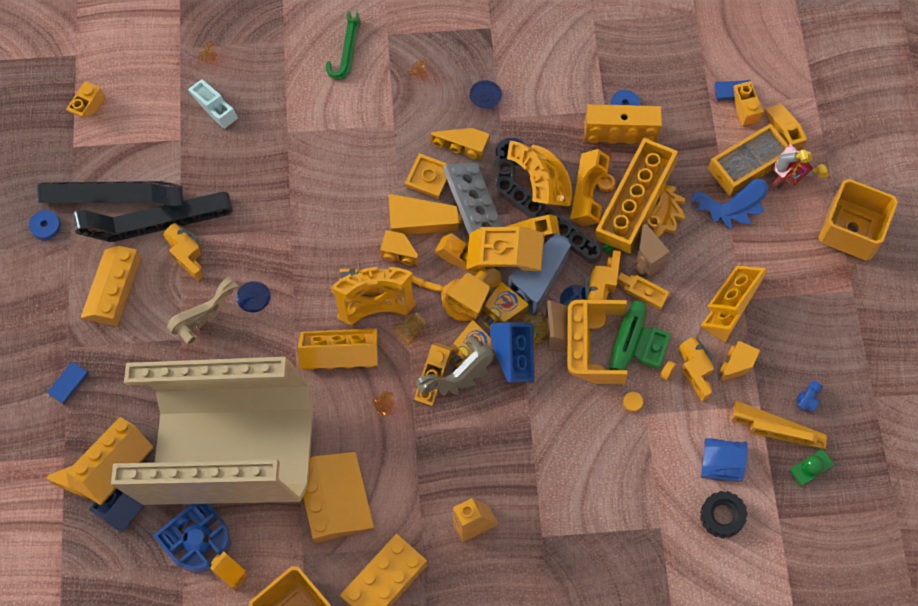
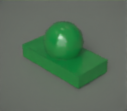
M821 449L792 467L789 471L800 487L832 468L834 463L825 451Z

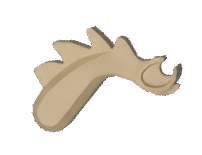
M232 277L225 278L217 288L213 299L173 316L169 320L167 328L172 334H179L186 345L193 344L197 340V336L193 334L192 330L195 327L199 330L210 316L215 318L219 308L225 306L224 298L231 294L234 288H240Z

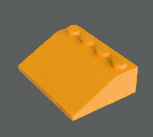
M356 452L310 457L308 487L303 498L314 543L317 544L374 529Z

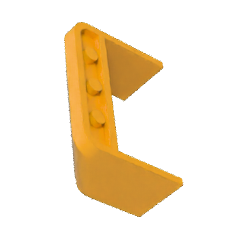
M574 300L568 305L567 368L570 374L593 384L626 385L627 370H605L601 365L590 364V329L602 328L606 323V315H625L627 300Z

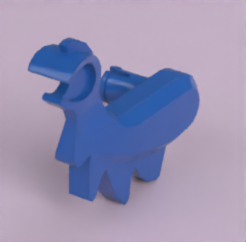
M756 179L750 182L726 204H720L702 192L692 194L693 198L690 204L692 206L694 201L699 202L697 211H710L714 222H718L721 218L726 226L731 229V219L742 224H751L747 213L751 215L763 213L764 210L760 202L768 194L769 188L765 181Z

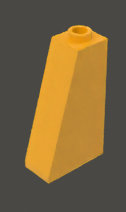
M393 194L388 195L391 231L405 235L459 231V224H462V216L457 212V206Z
M471 498L453 507V526L462 543L498 525L491 508L478 500Z

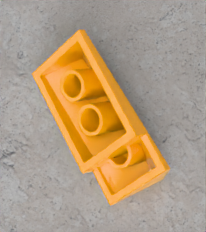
M736 266L707 307L711 312L703 321L701 327L726 343L765 277L767 269Z

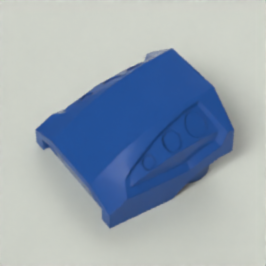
M705 438L700 478L742 482L746 469L747 442Z

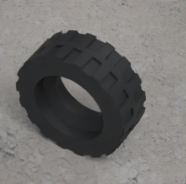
M719 491L706 499L700 511V519L703 527L707 529L709 534L711 533L715 537L730 538L739 533L747 521L746 517L748 516L747 508L743 500L737 497L738 495L732 494L729 491ZM726 505L732 509L734 517L729 524H720L715 520L714 510L717 506Z

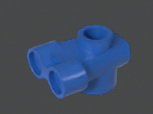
M817 381L810 382L806 391L802 390L797 396L796 401L798 403L796 407L802 411L807 410L812 413L820 403V400L815 396L823 388V385Z

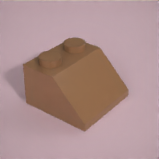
M645 223L638 241L635 265L641 275L649 278L665 267L670 251Z
M551 300L547 301L545 323L548 351L567 350L568 306Z

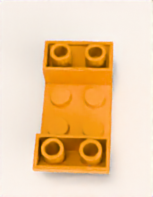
M481 227L469 234L466 270L486 271V267H519L522 271H541L544 233L522 227Z

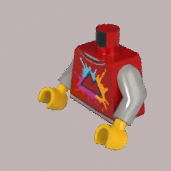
M789 144L772 166V169L778 175L771 183L777 189H780L786 181L791 186H795L804 177L815 176L818 173L819 178H827L829 173L823 164L815 168V165L810 162L812 156L809 151H798Z

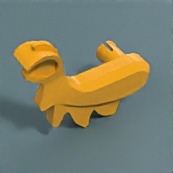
M665 185L658 204L646 222L658 238L664 232L674 234L677 227L675 219L680 221L685 219L683 210L678 205L684 204L685 198L675 194V186Z

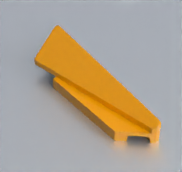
M734 402L731 422L749 425V433L817 449H826V434L742 402Z

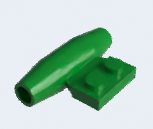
M634 301L624 316L612 347L609 370H626L633 357L639 360L641 364L657 370L660 368L671 333L655 327L644 328L647 306L644 303Z

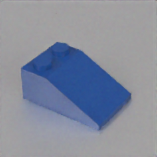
M507 322L490 324L491 345L507 381L534 382L533 323Z

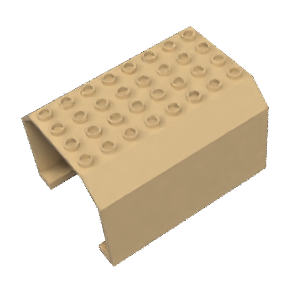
M287 357L126 363L124 383L126 385H148L156 392L160 410L155 463L113 464L112 486L142 505L301 501L308 487L313 403L309 382Z

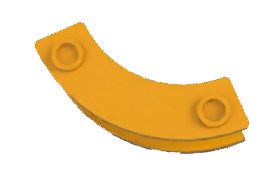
M510 140L507 159L517 162L529 172L533 189L532 201L571 207V181L560 159L551 151L541 146L532 145L530 148L523 143Z
M371 267L362 269L361 273L353 276L349 274L343 277L331 287V292L335 294L338 309L337 318L349 325H353L361 318L379 312H394L407 315L416 305V301L413 299L411 284L413 273L395 267H389V269ZM371 287L385 290L379 296H362Z

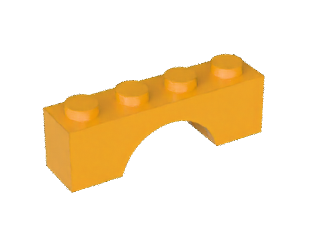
M599 149L581 154L571 220L581 227L600 223L602 206L594 201L593 192L598 181L608 173L610 157Z

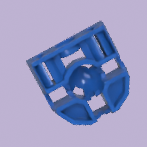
M190 504L153 535L180 568L195 574L209 571L212 566L211 562L215 556L209 561L203 557L207 549L210 550L212 547L217 555H221L223 551L227 554L231 546L228 527L210 504ZM199 509L203 511L207 518H205V516L199 511ZM192 519L195 524L187 527L182 535L178 529L186 526ZM219 520L222 525L212 532L209 527ZM167 535H168V536L171 538V540L175 543L174 545H173V544L170 542V540L166 537ZM204 535H209L208 543L204 542ZM185 548L187 554L180 560H177L174 556Z

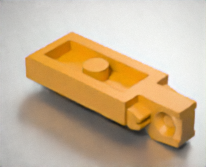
M620 273L617 278V284L624 287L623 290L659 310L662 309L670 294L669 291L638 275H631L629 277Z

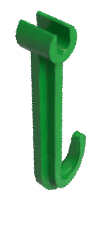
M348 12L346 15L348 23L339 71L332 72L331 62L327 61L326 72L332 79H343L351 71L357 31L361 25L358 12H356V17L353 19L351 12Z

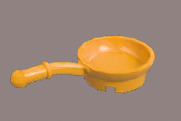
M413 275L411 283L418 285L420 288L423 287L441 292L442 306L450 317L463 322L474 320L473 317L445 300L448 291L460 279H455L443 287ZM485 298V301H484V303H483V305H482V307H481V310H480V312H479V314H478V317H479V316L482 314V312L484 311V306H485V304H486V302H487V299H486V298Z

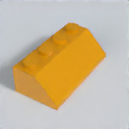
M115 246L104 250L81 319L118 327L141 261L137 249Z
M377 328L300 332L298 343L299 369L314 370L316 368L331 370L335 367L351 369L358 366L365 368L378 366Z
M119 417L66 472L68 484L81 494L102 505L117 489L111 485L113 464L141 463L153 450V446L135 425Z

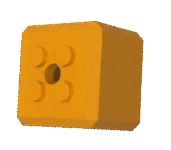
M852 179L844 180L832 200L818 238L822 244L865 261L870 260L885 239L898 201L895 196ZM847 226H854L857 232L848 230Z
M294 566L288 568L249 601V606H331L299 567Z

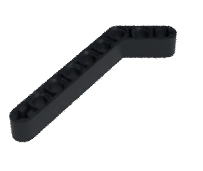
M504 141L500 143L498 147L496 178L499 195L530 219L545 215L557 216L559 229H568L567 233L560 234V236H565L571 244L570 249L590 264L599 262L601 259V249L596 242L544 203L533 202V195L515 182L516 162L505 157L510 142ZM504 167L511 168L508 172H502ZM505 184L510 185V187L507 190L501 189V187ZM518 195L524 196V199L521 201L515 200ZM532 206L539 207L536 212L529 210ZM581 239L583 242L580 245H575L573 241ZM589 251L592 252V253H593L594 251H596V255L592 254V255L590 256V255H589Z
M165 181L37 183L38 203L155 202L168 206L184 204L183 185Z
M218 192L184 200L183 205H163L116 217L88 210H78L72 214L76 234L107 242H117L163 231L174 223L185 226L227 216L233 212L229 193Z

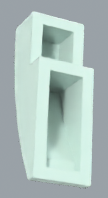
M201 79L188 89L194 99L223 129L238 119L234 109L204 80Z

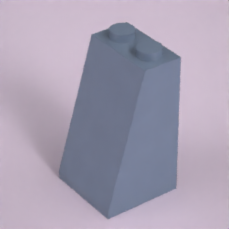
M558 233L543 245L541 271H522L518 268L508 278V287L529 304L528 312L534 317L541 309L569 258L571 244L565 236H560Z

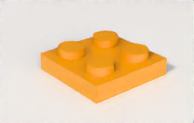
M419 153L405 181V187L439 199L448 181L443 167L448 163Z

